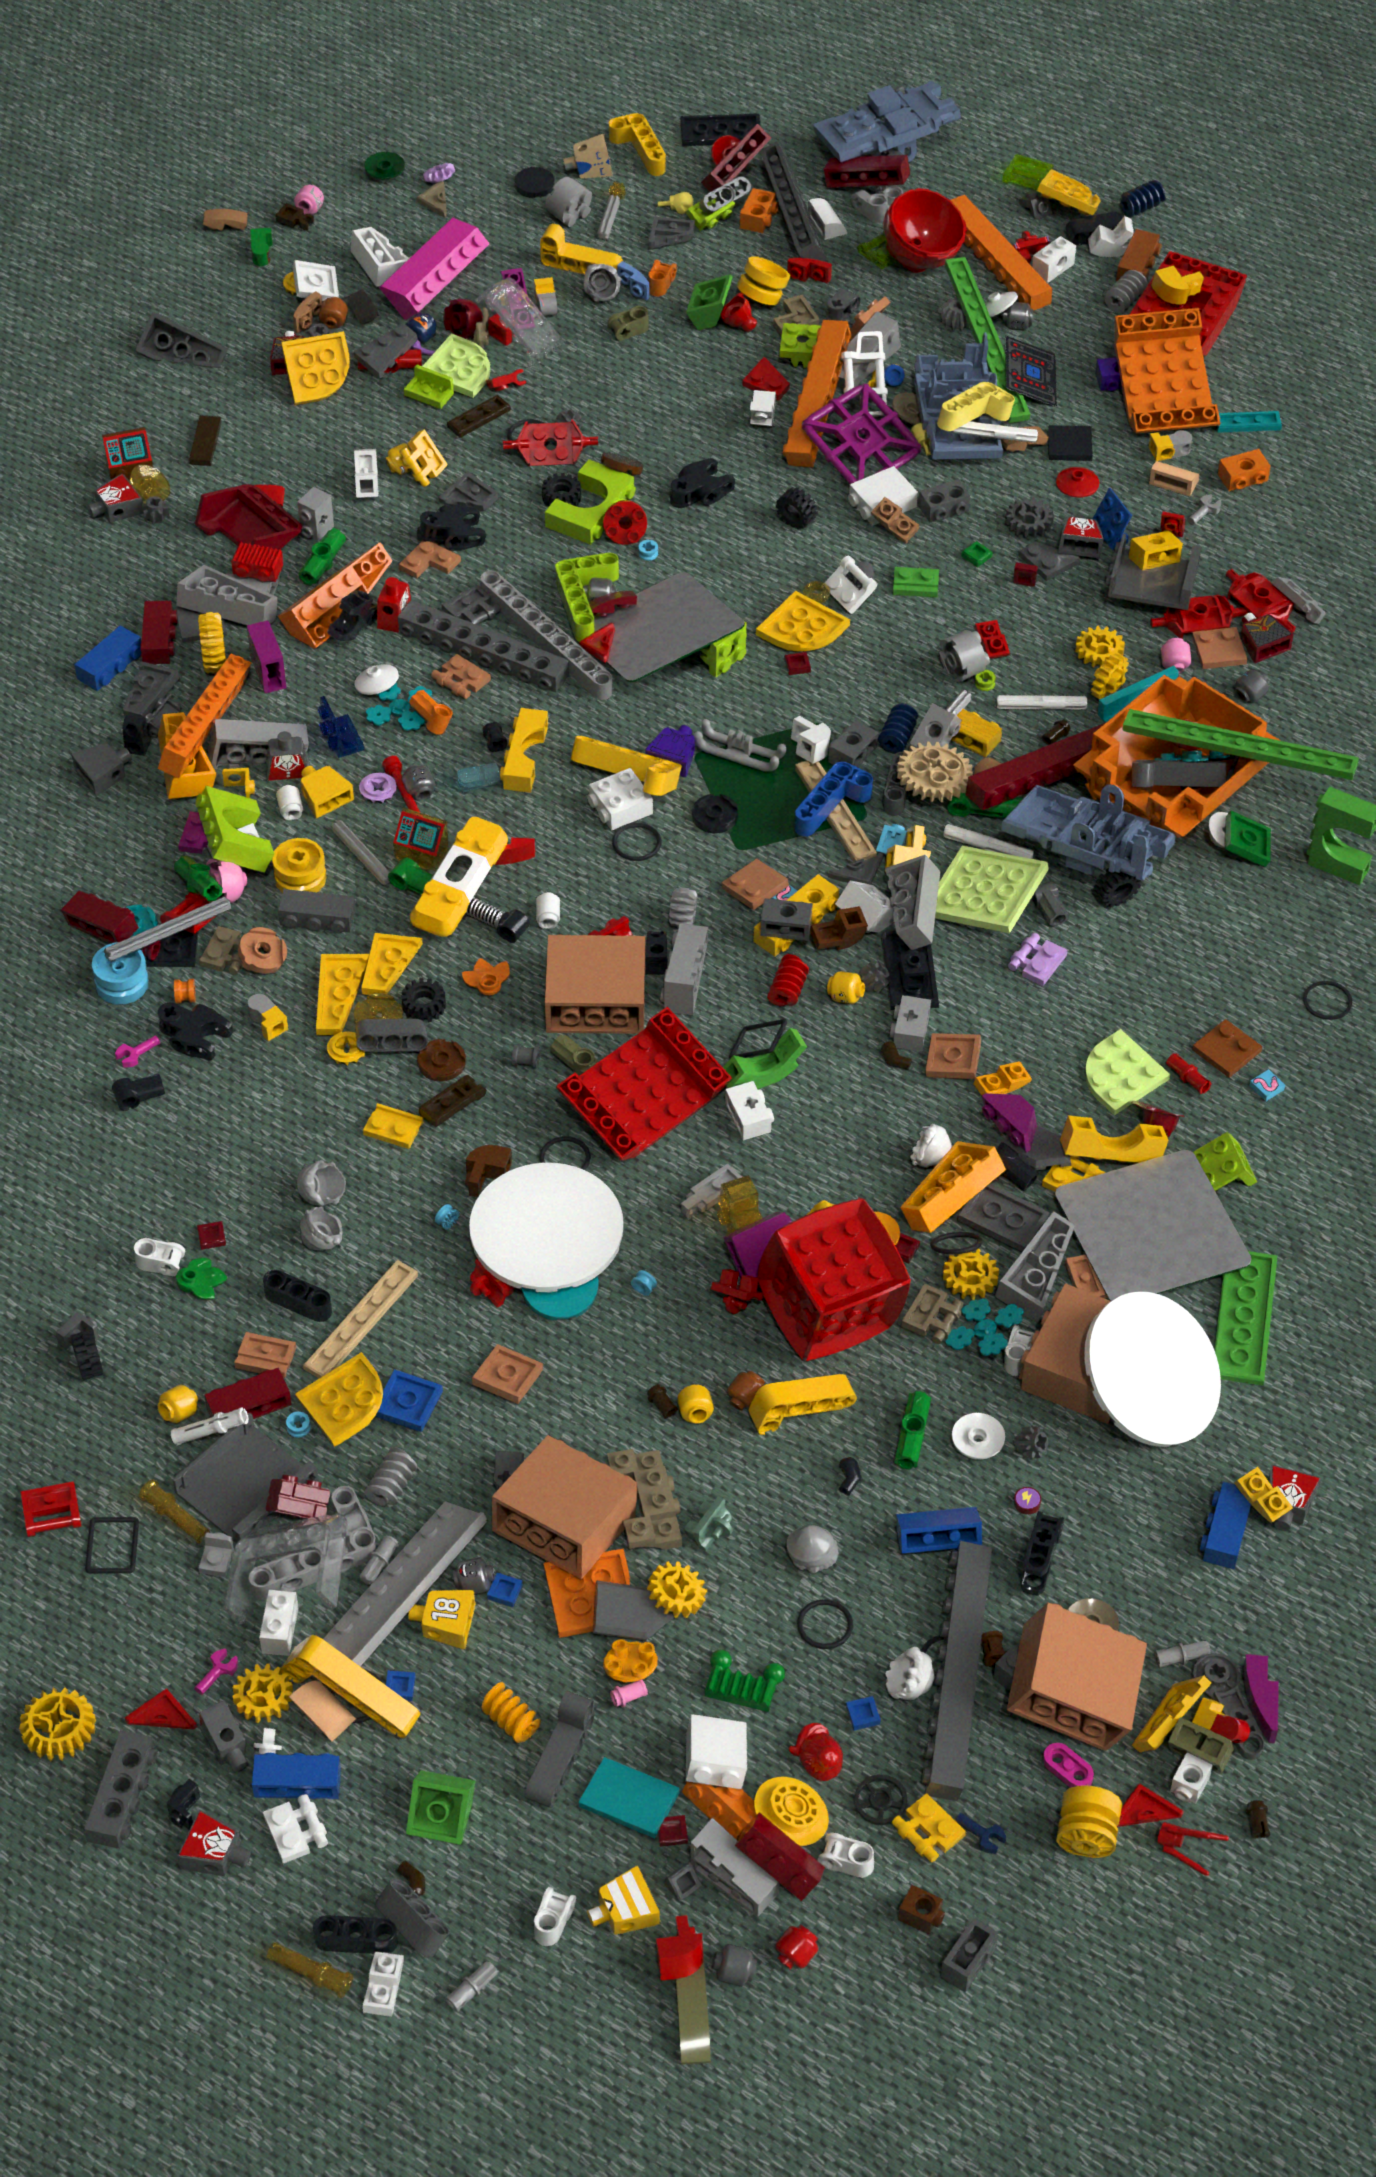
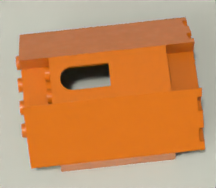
M1163 675L1094 732L1091 750L1073 765L1077 772L1082 773L1088 781L1085 786L1093 800L1098 799L1100 802L1102 789L1109 784L1115 785L1124 794L1123 811L1148 819L1150 825L1172 832L1177 838L1184 837L1269 762L1240 756L1231 778L1221 787H1202L1196 789L1187 787L1184 790H1181L1180 786L1166 785L1132 786L1133 761L1154 760V758L1161 757V753H1175L1176 757V755H1181L1184 749L1176 747L1171 741L1124 732L1123 723L1129 709L1175 719H1187L1199 724L1274 740L1279 739L1266 732L1267 722L1262 718L1257 717L1198 678L1193 677L1186 681L1179 676L1177 679L1172 680L1168 676ZM1204 748L1197 749L1202 751L1203 756L1209 755V751H1211ZM1234 759L1217 761L1227 763L1226 776ZM1110 793L1109 800L1115 803L1116 797L1113 793Z

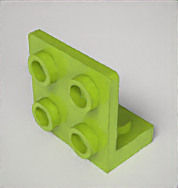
M1228 1131L1193 1152L1215 1191L1235 1179L1238 1181L1242 1180L1247 1186L1257 1183L1240 1143Z

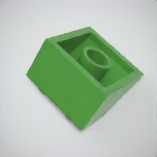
M731 274L695 284L686 313L697 330L716 326L733 278Z
M420 1770L413 1780L406 1834L461 1845L472 1807L476 1780Z

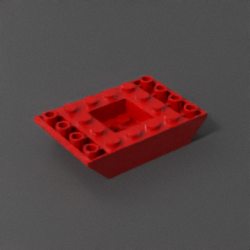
M1169 251L1158 270L1174 266L1181 277L1200 272L1204 277L1200 292L1195 295H1189L1185 304H1172L1158 296L1152 288V278L1130 314L1199 308L1202 322L1199 337L1203 356H1207L1238 305L1247 275Z

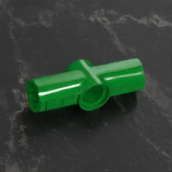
M332 528V530H328L323 539L312 546L311 556L298 573L299 579L304 584L309 586L316 584L324 571L332 568L333 558L346 541V536L339 529Z
M181 856L175 862L174 870L187 882L186 889L188 891L199 893L207 901H215L222 895L223 887L210 875L209 866L196 863L189 856Z
M915 1391L914 1393H909L894 1461L902 1469L910 1470L911 1468H917L931 1404V1397L925 1392Z

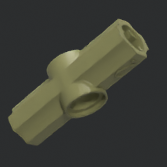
M559 1035L550 1046V1051L572 1068L573 1073L576 1072L578 1076L599 1062L595 1059V1054L592 1050L581 1048L567 1035Z

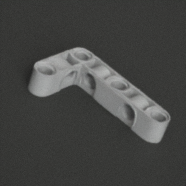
M340 1486L332 1492L331 1496L333 1512L337 1519L338 1527H342L344 1534L252 1569L249 1573L251 1594L257 1600H267L269 1590L292 1592L369 1561L370 1553L376 1550L375 1535L366 1512L352 1488ZM312 1563H317V1565L309 1566ZM262 1582H265V1583H266V1584H264V1585H257V1584L262 1583Z

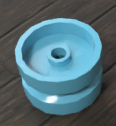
M115 942L105 945L93 957L92 971L98 995L106 1002L128 1004L138 1000L148 989L149 978L146 970V960L143 952L139 949L114 961H109L105 957L104 949L119 943Z

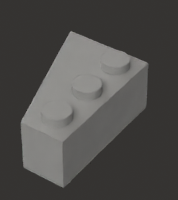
M712 1818L691 1841V1864L698 1874L759 1917L779 1894L780 1883L735 1846L737 1840Z

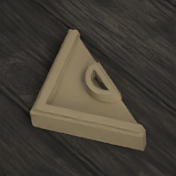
M443 180L417 197V203L445 218L447 217Z

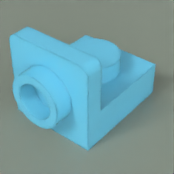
M892 824L891 826L884 825L876 852H881L887 856L888 848L894 845L904 846L907 837L905 828L897 824Z

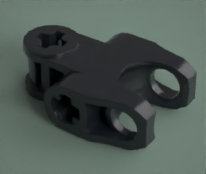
M713 458L695 461L683 467L678 478L671 482L672 495L670 496V503L676 508H685L701 500L705 505L709 506L733 491L735 488V478L732 475L714 477L718 472V462ZM728 483V485H727L724 489H720L721 487H723L725 484Z
M444 505L437 512H423L420 516V526L417 529V536L420 540L424 542H445L446 547L453 550H464L484 545L486 533L481 528L471 527L478 525L480 518L479 510L461 505ZM466 515H474L472 519H463ZM470 536H480L479 539L474 541L468 539Z
M356 590L342 598L339 608L343 610L338 619L330 624L327 633L336 640L351 641L357 637L360 629L371 626L377 620V605L372 603V596L364 591Z
M167 1002L158 1009L160 1031L171 1037L169 1043L172 1048L190 1057L202 1058L208 1061L213 1060L216 1056L215 1047L204 1038L214 1034L229 1038L233 1033V1026L230 1021L218 1014L214 1009L202 1004L195 1005L191 1011L176 1003Z
M1038 1511L1024 1559V1572L1021 1580L1023 1592L1036 1596L1044 1592L1052 1567L1054 1553L1062 1534L1064 1517L1056 1518L1044 1515L1043 1512ZM1031 1575H1036L1041 1578L1042 1583L1037 1587H1032L1027 1583L1026 1579Z

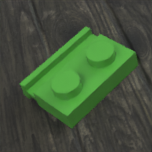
M895 567L893 595L937 597L939 569Z

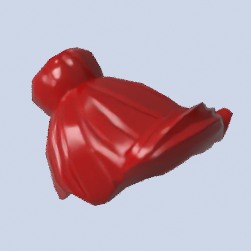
M742 292L738 293L728 302L721 311V319L732 327H741L745 332H750L757 325V320L752 317L751 306Z
M811 1723L804 1726L798 1735L796 1745L789 1747L790 1753L798 1756L806 1772L820 1781H828L836 1777L841 1771L843 1751L839 1743L830 1736L827 1728L820 1723Z

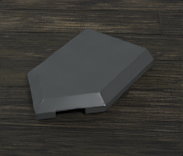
M1037 1124L1031 1150L1027 1153L1019 1145L1015 1146L1008 1135L1001 1141L1014 1149L1019 1154V1157L1036 1171L1044 1170L1046 1166L1061 1164V1167L1071 1166L1070 1155L1065 1154L1060 1142L1061 1135Z
M596 1581L593 1633L646 1641L674 1619V1616L670 1612L667 1615L664 1614L665 1608L662 1606L659 1608L655 1607L658 1601L649 1598L652 1591L647 1590L646 1587Z

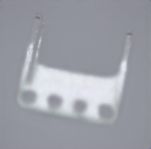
M511 277L492 284L474 300L477 304L486 301L485 303L493 312L496 311L500 316L499 320L506 328L509 327L514 333L512 336L515 341L520 345L523 344L527 349L528 357L531 359L526 364L528 367L541 362L564 343L549 321Z
M333 1513L262 1527L239 1540L233 1551L225 1611L238 1624L246 1623L251 1591L249 1573L254 1569L255 1561L310 1550H319L321 1553L316 1593L330 1608L336 1607L348 1527L347 1519L340 1513Z

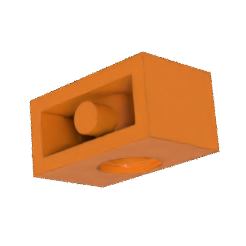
M1256 449L1220 459L1218 476L1228 491L1243 489L1250 485L1262 484L1268 481L1271 465L1262 452Z

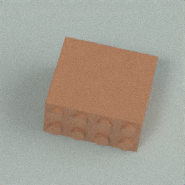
M548 935L545 991L546 1033L638 1034L644 1030L645 936Z
M1066 1283L1061 1292L1056 1291L1052 1299L1051 1306L1053 1307L1051 1311H1046L1041 1322V1325H1043L1042 1329L1035 1331L1031 1341V1345H1033L1031 1350L1026 1349L1021 1360L1023 1367L1019 1375V1379L1022 1380L1021 1390L1109 1424L1111 1420L1110 1415L1106 1410L1103 1411L1092 1392L1094 1388L1090 1376L1086 1374L1084 1351L1090 1324L1110 1300Z
M547 1435L492 1496V1531L582 1579L599 1560L602 1553L606 1552L625 1530L623 1520L636 1517L637 1482L631 1477L611 1469L607 1464L594 1460L584 1452L575 1450L563 1441Z
M1047 1602L1023 1625L1007 1711L1107 1751L1132 1730L1147 1643L1138 1640L1135 1636L1116 1631L1109 1625L1092 1621L1085 1615L1075 1614L1063 1609L1058 1604Z

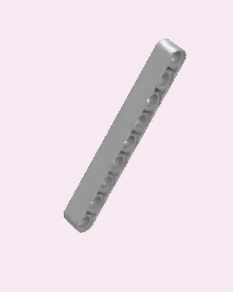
M486 571L481 575V588L491 596V605L498 604L501 608L500 613L541 650L569 660V675L595 698L605 700L612 696V675L607 669L496 571Z

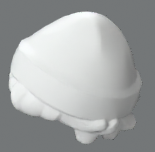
M931 1124L930 1126L922 1127L924 1131L920 1132L921 1138L917 1141L916 1147H913V1155L910 1158L914 1166L919 1165L925 1168L936 1166L952 1148V1143L946 1133V1129Z
M918 1647L907 1649L894 1661H891V1670L885 1672L887 1677L886 1688L895 1699L914 1700L927 1693L935 1679L930 1656L920 1651Z

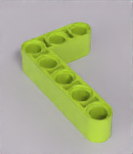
M602 553L561 560L555 565L556 585L575 639L578 642L595 632L594 616L583 588L584 584L588 585L593 577L608 578L612 582L618 580L619 561L618 556L614 553Z

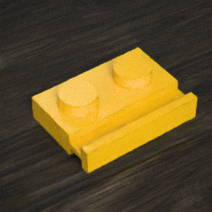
M377 1103L375 1111L372 1112L363 1129V1135L410 1149L419 1132V1128L424 1123L423 1117Z

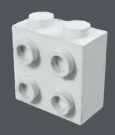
M631 768L589 784L588 802L592 808H596L601 821L606 823L611 830L653 814V798L650 794L642 791L643 784Z

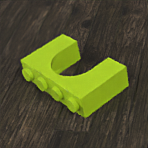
M588 459L578 471V481L581 483V489L601 496L604 501L595 507L580 508L555 499L545 511V527L591 545L603 533V519L607 509L617 501L632 499L636 487L634 486V476Z
M205 786L202 794L200 793L196 798V807L213 858L265 873L274 856L270 840L252 836L236 829L252 823L255 825L261 814L257 801Z

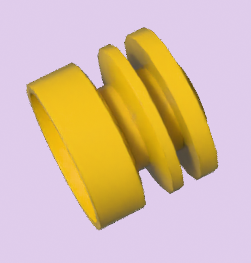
M1075 1786L1066 1790L1063 1794L1060 1814L1062 1818L1059 1821L1056 1840L1059 1846L1071 1854L1091 1858H1102L1114 1853L1118 1835L1117 1826L1119 1825L1122 1807L1120 1798L1111 1791L1095 1786Z

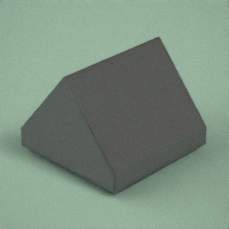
M687 1862L666 1877L664 1883L679 1902L702 1886L691 1862Z

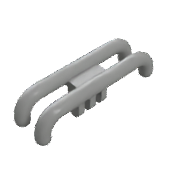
M708 719L702 720V731L710 739L726 744L727 750L705 742L700 731L694 733L695 744L702 751L760 771H774L778 767L779 759L786 753V746L784 744H779L777 750H771L753 744L752 736L747 735L744 740V733L741 732L737 734V737H735L736 732L731 729L728 735L716 732L711 728ZM751 753L769 758L770 762L766 763L749 756Z

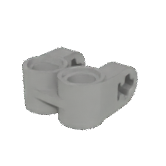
M896 185L875 186L876 194L870 195L866 191L860 190L852 194L851 201L854 208L870 221L875 223L884 222L885 213L894 199L904 193L902 188Z

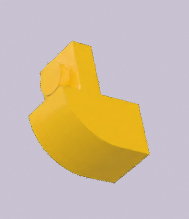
M1170 266L1155 271L1152 288L1166 302L1185 304L1189 295H1195L1200 292L1204 277L1200 272L1181 277L1176 268Z
M915 825L907 829L906 846L894 845L887 849L885 868L924 854L928 858L930 857L931 851L922 850L926 843L924 826Z

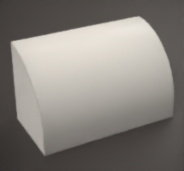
M820 198L809 200V214L824 240L847 234L846 228L826 200Z

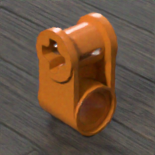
M657 259L654 261L653 267L648 274L649 293L651 295L662 296L667 292L671 282L675 279L677 264H665Z

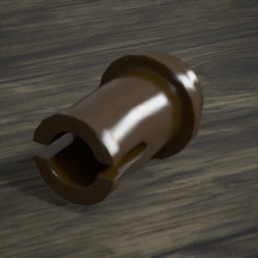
M1063 719L1057 720L1054 726L1042 735V741L1050 745L1057 742L1063 736H1067L1071 729L1069 723Z
M657 1384L648 1390V1400L654 1403L662 1413V1416L667 1419L674 1415L678 1408L666 1394V1388Z
M1261 1800L1249 1802L1245 1810L1246 1815H1249L1252 1837L1254 1839H1258V1834L1260 1838L1270 1836L1266 1816L1268 1807Z

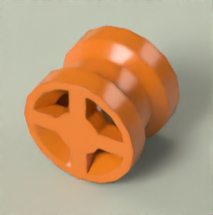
M180 979L174 980L176 1004H180L182 1001L196 1002L194 979H188V981L183 982Z

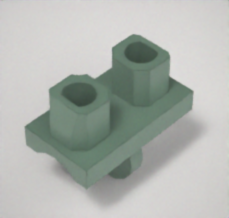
M717 1497L713 1503L704 1501L699 1507L698 1512L701 1520L699 1522L690 1520L685 1526L687 1536L695 1540L698 1547L704 1551H707L712 1542L718 1539L720 1535L729 1537L733 1532V1528L729 1524L732 1520L731 1513L725 1507L724 1498Z

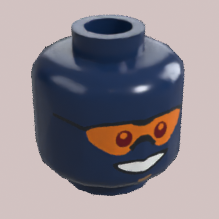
M418 313L406 323V326L417 334V340L420 341L421 345L425 344L436 333V322L429 314Z

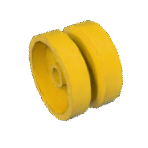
M749 257L744 267L746 273L741 274L737 288L755 301L767 305H777L782 297L781 289L787 286L790 274L770 260L761 257Z
M294 838L281 843L274 850L272 858L276 887L282 893L284 889L319 892L325 885L327 878L323 849L318 843L310 839Z

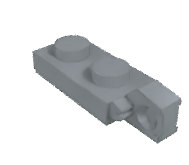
M1276 577L1272 584L1293 601L1295 608L1306 612L1308 620L1319 624L1326 614L1318 606L1319 603L1291 579Z
M726 1164L690 1189L686 1200L681 1203V1213L686 1218H689L698 1210L700 1212L708 1210L745 1184V1179L729 1164Z

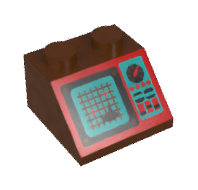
M145 427L102 435L110 480L121 474H124L128 481L154 476Z

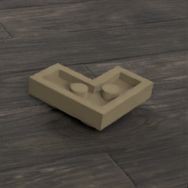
M803 294L785 299L783 307L788 314L773 318V325L781 337L783 323L820 325L819 317Z

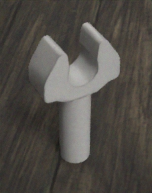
M1211 494L1201 497L1199 503L1201 508L1188 518V522L1194 525L1207 513L1218 514L1221 508V500H1218L1215 504H1209L1212 501Z

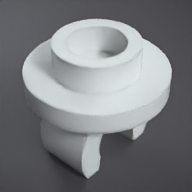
M264 1728L263 1743H254V1747L259 1748V1754L269 1752L276 1754V1750H282V1745H274L275 1729Z

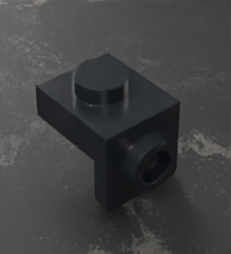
M190 1778L184 1785H179L167 1801L168 1817L171 1822L177 1827L183 1825L188 1830H190L193 1824L192 1815L188 1810L200 1798L198 1784Z

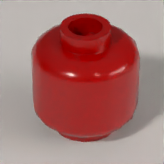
M801 1924L798 1927H788L776 1943V1950L780 1954L777 1959L790 1970L793 1966L804 1969L818 1952V1945L816 1943L818 1938Z

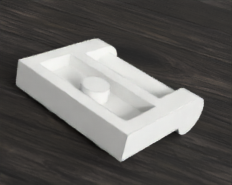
M846 556L823 586L852 614L876 589L877 583L873 578H868L855 565V560L851 556ZM849 571L863 584L861 590L845 576Z

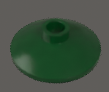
M378 152L366 159L364 167L367 174L371 177L391 179L404 171L405 162L396 153Z

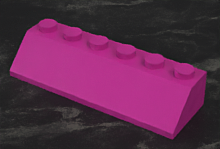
M451 218L379 288L403 319L407 320L425 307L490 243L477 227Z

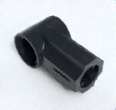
M159 1074L132 1081L130 1078H121L112 1085L113 1094L122 1111H127L130 1107L134 1109L141 1101L165 1094Z
M1001 1142L996 1148L1006 1169L1001 1174L1007 1175L1018 1186L1027 1190L1036 1181L1039 1173L1024 1162L1014 1149Z

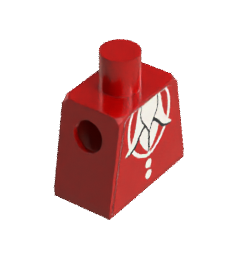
M395 577L386 579L377 600V629L399 633L398 616L411 601L408 583L401 582Z

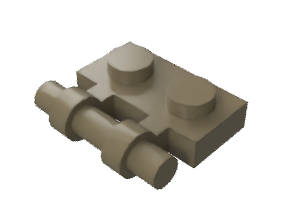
M218 926L199 960L200 966L223 972L225 966L228 965L230 966L229 972L237 974L239 969L243 968L242 961L238 952L233 956L232 953L234 949L238 950L241 933Z
M924 1284L903 1318L901 1327L924 1337L930 1329L935 1332L932 1337L933 1342L941 1344L943 1339L949 1336L953 1322L959 1319L964 1304L958 1299L954 1300L953 1304H949L946 1302L948 1293ZM939 1312L945 1315L943 1321L936 1319Z

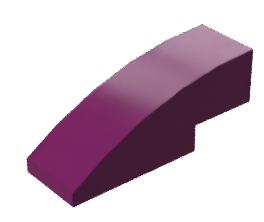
M1246 1654L1243 1664V1680L1247 1701L1259 1729L1269 1743H1275L1278 1732L1279 1681L1268 1680V1656Z

